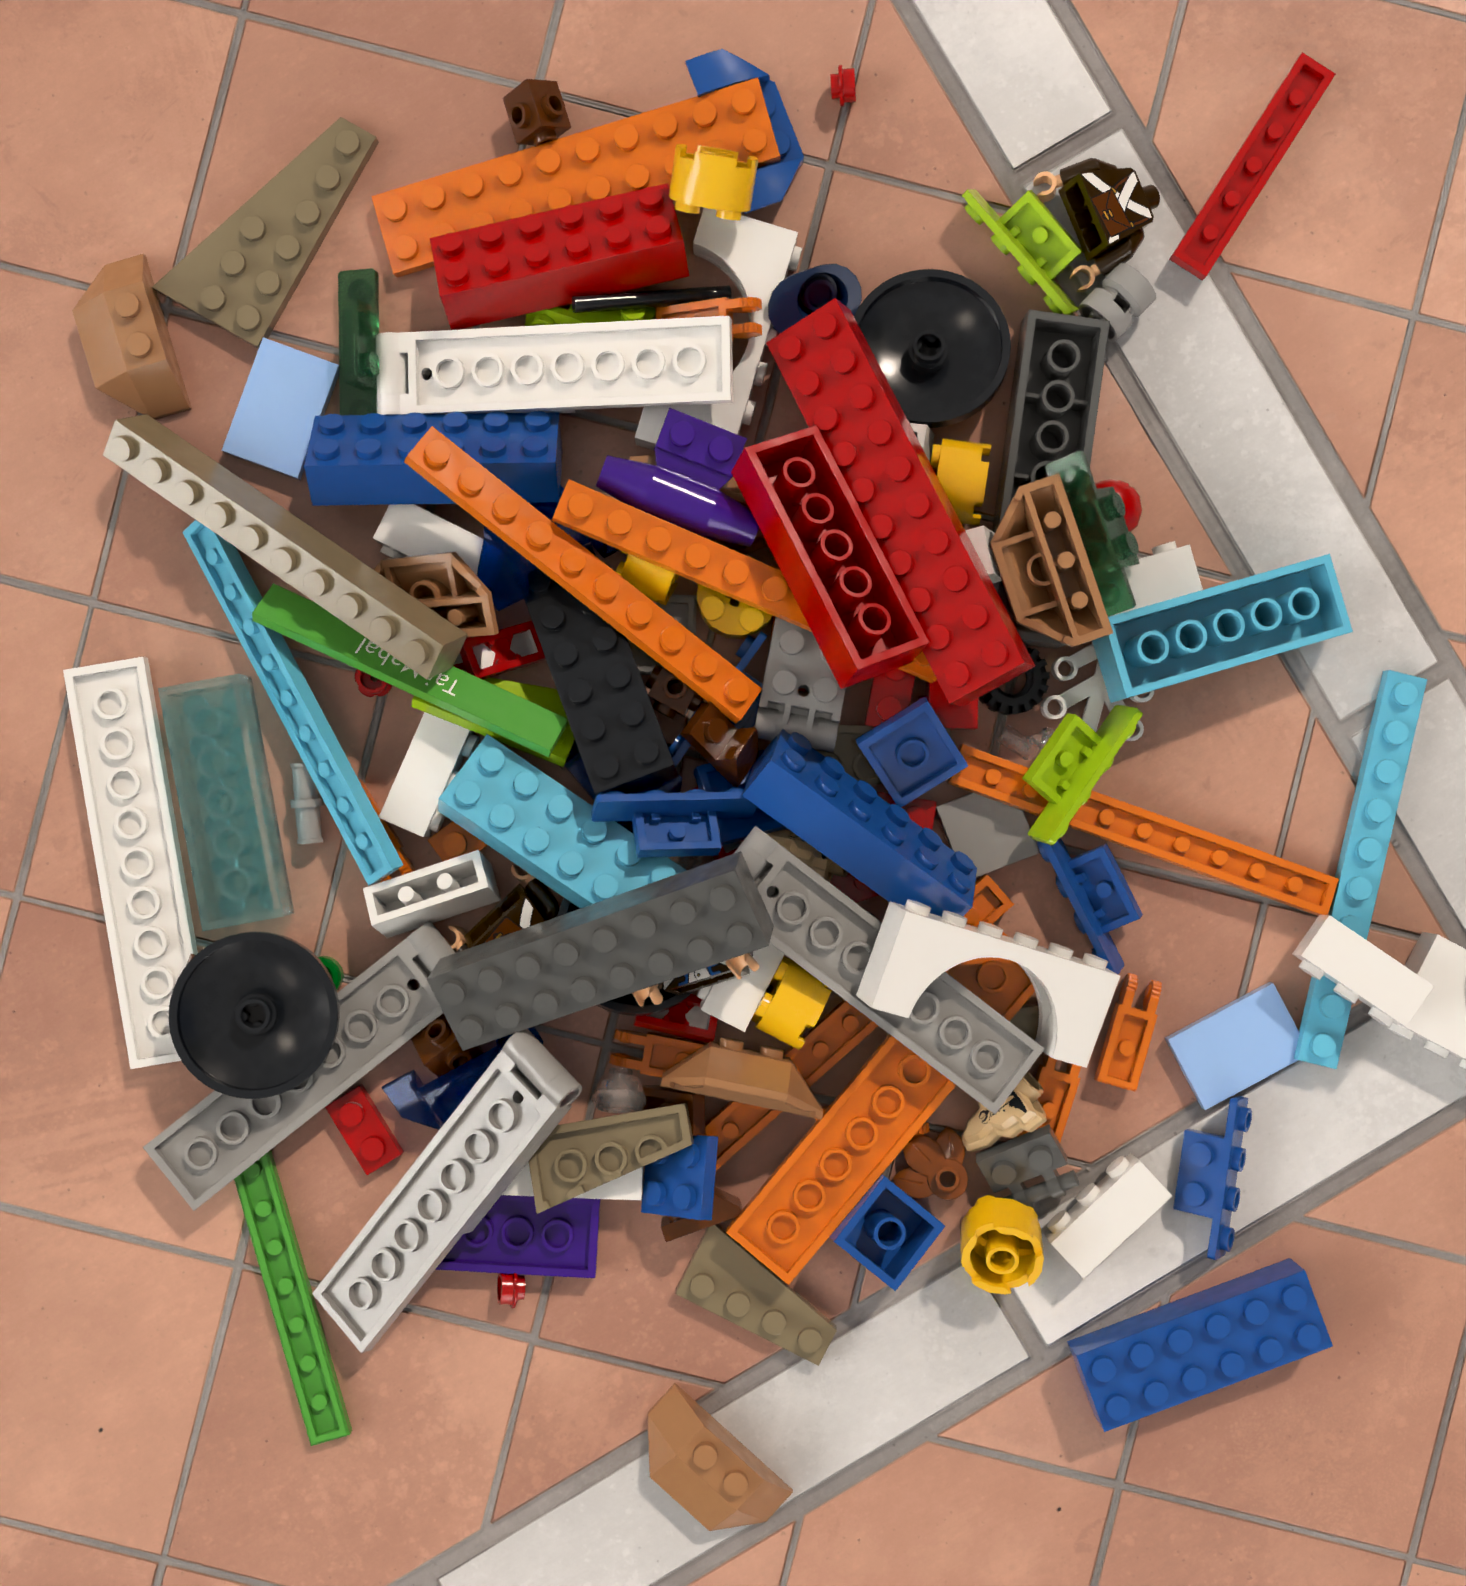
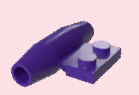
M669 408L654 447L656 465L607 455L595 486L623 503L704 538L751 547L759 529L748 507L719 491L732 479L731 471L743 451L747 438L672 408Z

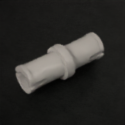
M303 762L290 763L294 799L290 800L291 808H295L298 833L297 844L323 842L320 806L324 805L323 799L319 797L318 789Z

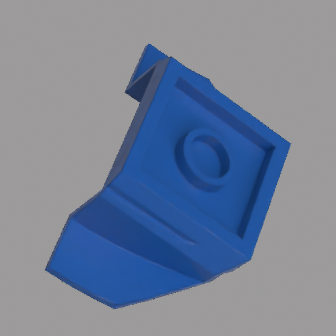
M724 49L686 60L685 64L698 97L754 78L759 79L781 161L757 168L751 210L744 212V214L781 202L797 169L804 162V155L775 82L770 80L769 74Z

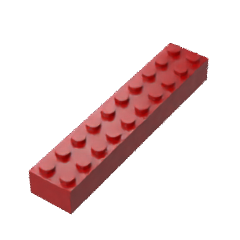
M834 298L766 342L808 427L817 425L928 638L930 643L924 648L923 653L949 704L964 706L1035 667L1027 648L851 310Z

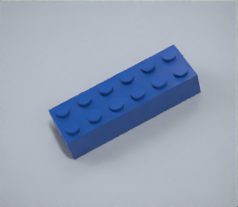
M495 411L480 414H464L461 412L421 414L414 412L406 415H381L378 413L367 415L327 414L325 416H315L304 463L312 506L456 504L404 463L406 456L431 426L528 503L559 502L563 454L559 412L504 413Z
M782 729L757 758L742 796L888 902L891 901L905 905L907 899L914 900L931 907L930 913L941 917L944 910L964 916L973 907L977 868L973 861L966 854L960 851L955 852L942 843L939 835L933 830L922 828L912 821L903 808L896 804L890 805L883 800L869 783L863 780L857 781L846 773L843 766L836 759L820 754L812 748L811 743L803 735L797 732L789 734Z
M1291 1258L1067 1341L1094 1416L1104 1432L1333 1347L1306 1271Z

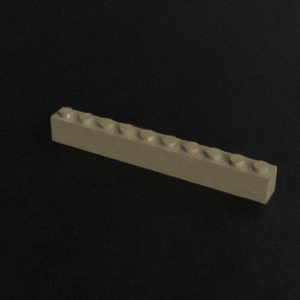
M145 414L115 420L103 456L426 680L453 667L468 636L467 633L149 415Z

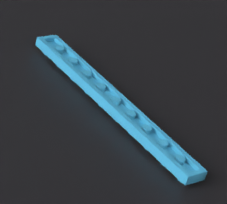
M195 519L182 532L368 886L382 881L403 866L395 847L283 635L253 621L252 612L262 600V596L236 547Z
M1386 670L1382 673L1335 878H1338L1339 881L1328 915L1366 940L1427 679L1392 670ZM1325 976L1320 980L1311 977L1294 1059L1337 1069L1352 1003L1334 992L1333 989L1337 984Z

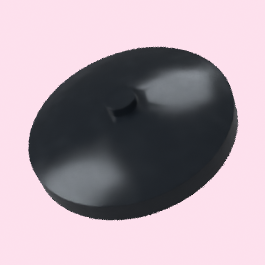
M922 269L899 274L875 288L864 299L854 315L909 423L925 424L929 428H939L959 423L984 408L992 400L1003 383L1011 351L1010 332L1006 318L997 302L985 289L962 275L936 269Z
M270 932L239 933L217 940L205 947L190 960L181 972L174 986L169 1005L170 1034L182 1063L199 1081L211 1089L228 1096L244 1099H260L279 1095L295 1088L308 1079L321 1066L330 1053L337 1036L340 1020L337 990L331 975L321 960L299 942Z

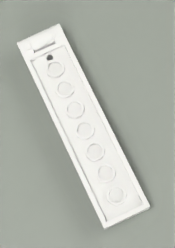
M730 316L401 333L385 332L375 335L377 413L381 415H406L414 412L421 414H448L451 412L480 414L495 411L504 413H530L533 411L575 413V410L733 403L732 319Z

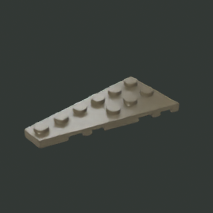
M340 117L152 288L259 349L262 338H269L379 142L376 136Z

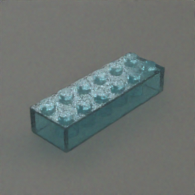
M234 674L158 688L202 931L294 914L251 676Z

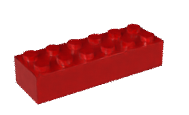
M668 183L430 238L439 294L451 330L464 329L572 304L573 296L614 294L690 276L684 240L673 200L669 197L670 189Z
M817 425L745 447L731 473L840 688L844 689L912 663L930 642Z

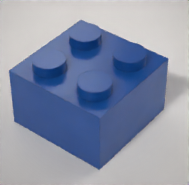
M881 1174L829 1237L896 1291L945 1228V1225Z

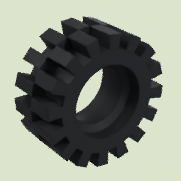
M1024 643L1035 667L1025 672L1026 683L1017 694H1007L997 687L978 698L981 703L989 706V710L1000 712L1002 715H1015L1027 712L1039 704L1043 699V694L1047 693L1049 686L1046 684L1047 680L1050 679V672H1046L1045 666L1048 664L1045 658L1041 659L1038 654L1040 652L1037 649H1031L1028 647L1029 644Z

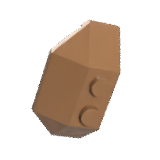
M144 254L104 265L72 312L95 388L141 414H147L156 420L192 408L157 292L152 288L154 282L147 258Z
M1058 473L1019 486L989 543L1016 623L1070 647L1113 634L1060 474Z
M455 551L383 559L375 567L374 570L467 633V637L496 635L499 633L491 591Z
M721 1037L719 1043L710 1041L663 1072L660 1087L820 1120L823 1117V1109L820 1102L790 1057L783 1056L784 1050L777 1047L761 1045L760 1050L757 1051L743 1048L744 1041Z
M676 1383L648 1411L650 1478L707 1530L714 1531L766 1522L793 1493L791 1487Z

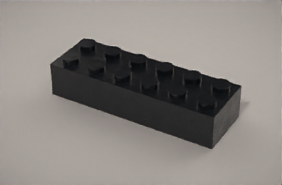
M591 543L584 546L596 556ZM535 565L515 571L595 795L597 796L609 791L634 794L679 777L628 639Z

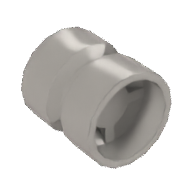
M1120 263L1102 281L1103 288H1095L1078 306L1082 317L1110 321L1108 340L1116 342L1133 324L1132 317H1139L1156 300V293L1149 281L1138 270L1126 263Z

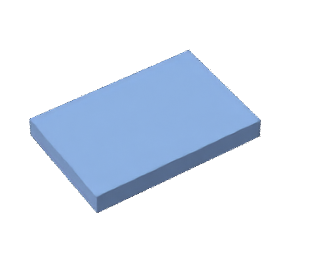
M263 337L221 451L301 480L315 416L325 415L341 367L338 364Z
M1268 982L1165 1037V1040L1201 1108L1207 1110L1298 1061L1294 1059L1300 1032L1274 983Z

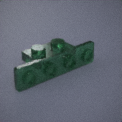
M372 268L340 271L338 273L340 415L377 413L376 376L379 374V358L376 354L375 336L379 334V275Z
M1076 451L1046 464L1045 469L1048 477L1060 474L1107 616L1110 617L1134 608L1136 602L1125 569L1140 564L1137 557L1139 547L1135 536L1128 531L1124 519L1125 505L1121 496L1115 492L1114 487L1096 488L1086 455L1083 451Z

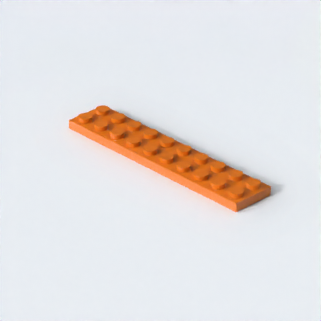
M754 78L715 90L701 97L689 98L549 141L536 147L533 146L371 196L393 274L398 278L434 267L430 238L666 183H668L670 189L677 144L687 145L686 153L697 152L698 145L739 152L737 161L747 163L748 156H754L759 159L757 168L780 162V153L759 79Z
M986 919V920L984 921V922H986V923H989V924L994 925V924H993L990 920H988V919ZM993 957L978 958L960 963L946 971L947 974L1008 1021H1011L1035 992L1025 971L1016 962ZM889 1034L825 1110L822 1120L818 1119L746 1204L741 1214L726 1228V1233L789 1285L954 1089L956 1084Z

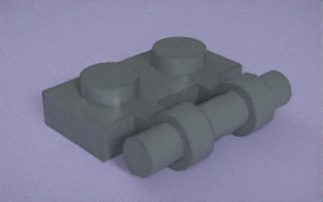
M1050 1124L1038 1128L1032 1133L1028 1132L976 1153V1163L993 1193L1009 1188L1012 1194L1003 1198L1014 1199L1032 1208L1035 1202L1051 1196L1054 1199L1065 1196L1066 1190L1080 1185L1074 1170L1059 1175L1057 1168L1068 1164L1067 1155ZM1040 1175L1043 1176L1044 1182L1026 1188L1024 1181Z

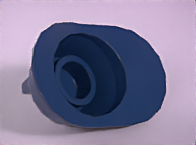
M823 264L793 274L782 280L772 291L768 303L769 320L773 328L778 333H782L834 298L849 308L854 316L862 301L860 283L854 273L847 267L838 264Z

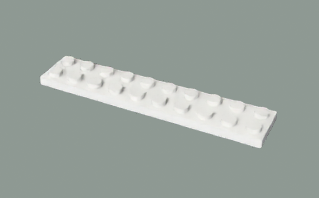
M138 657L63 670L130 1069L181 1061L170 1034L169 1005L174 986L181 972L186 967L190 954L197 955L198 950L149 660L147 657Z

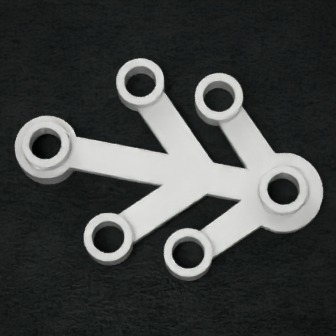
M1093 642L1069 657L1057 658L1051 666L1053 677L1059 681L1071 680L1076 676L1078 668L1096 660L1097 656ZM1062 661L1067 662L1071 667V671L1067 676H1062L1058 671V666ZM1098 662L1093 676L1059 695L1046 697L1041 702L1040 710L1047 719H1059L1065 715L1069 707L1088 697L1082 720L1096 732L1104 703L1109 712H1111L1115 705H1126L1123 700L1110 703ZM1155 690L1146 692L1143 698H1139L1137 695L1129 698L1136 703L1147 702L1153 697ZM1051 700H1056L1060 705V710L1056 715L1050 714L1047 709L1048 703ZM1140 720L1136 724L1135 734L1125 741H1135L1142 736L1144 726Z

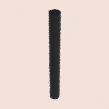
M727 285L573 296L572 309L574 313L667 307L722 297L731 299L732 292L730 286Z

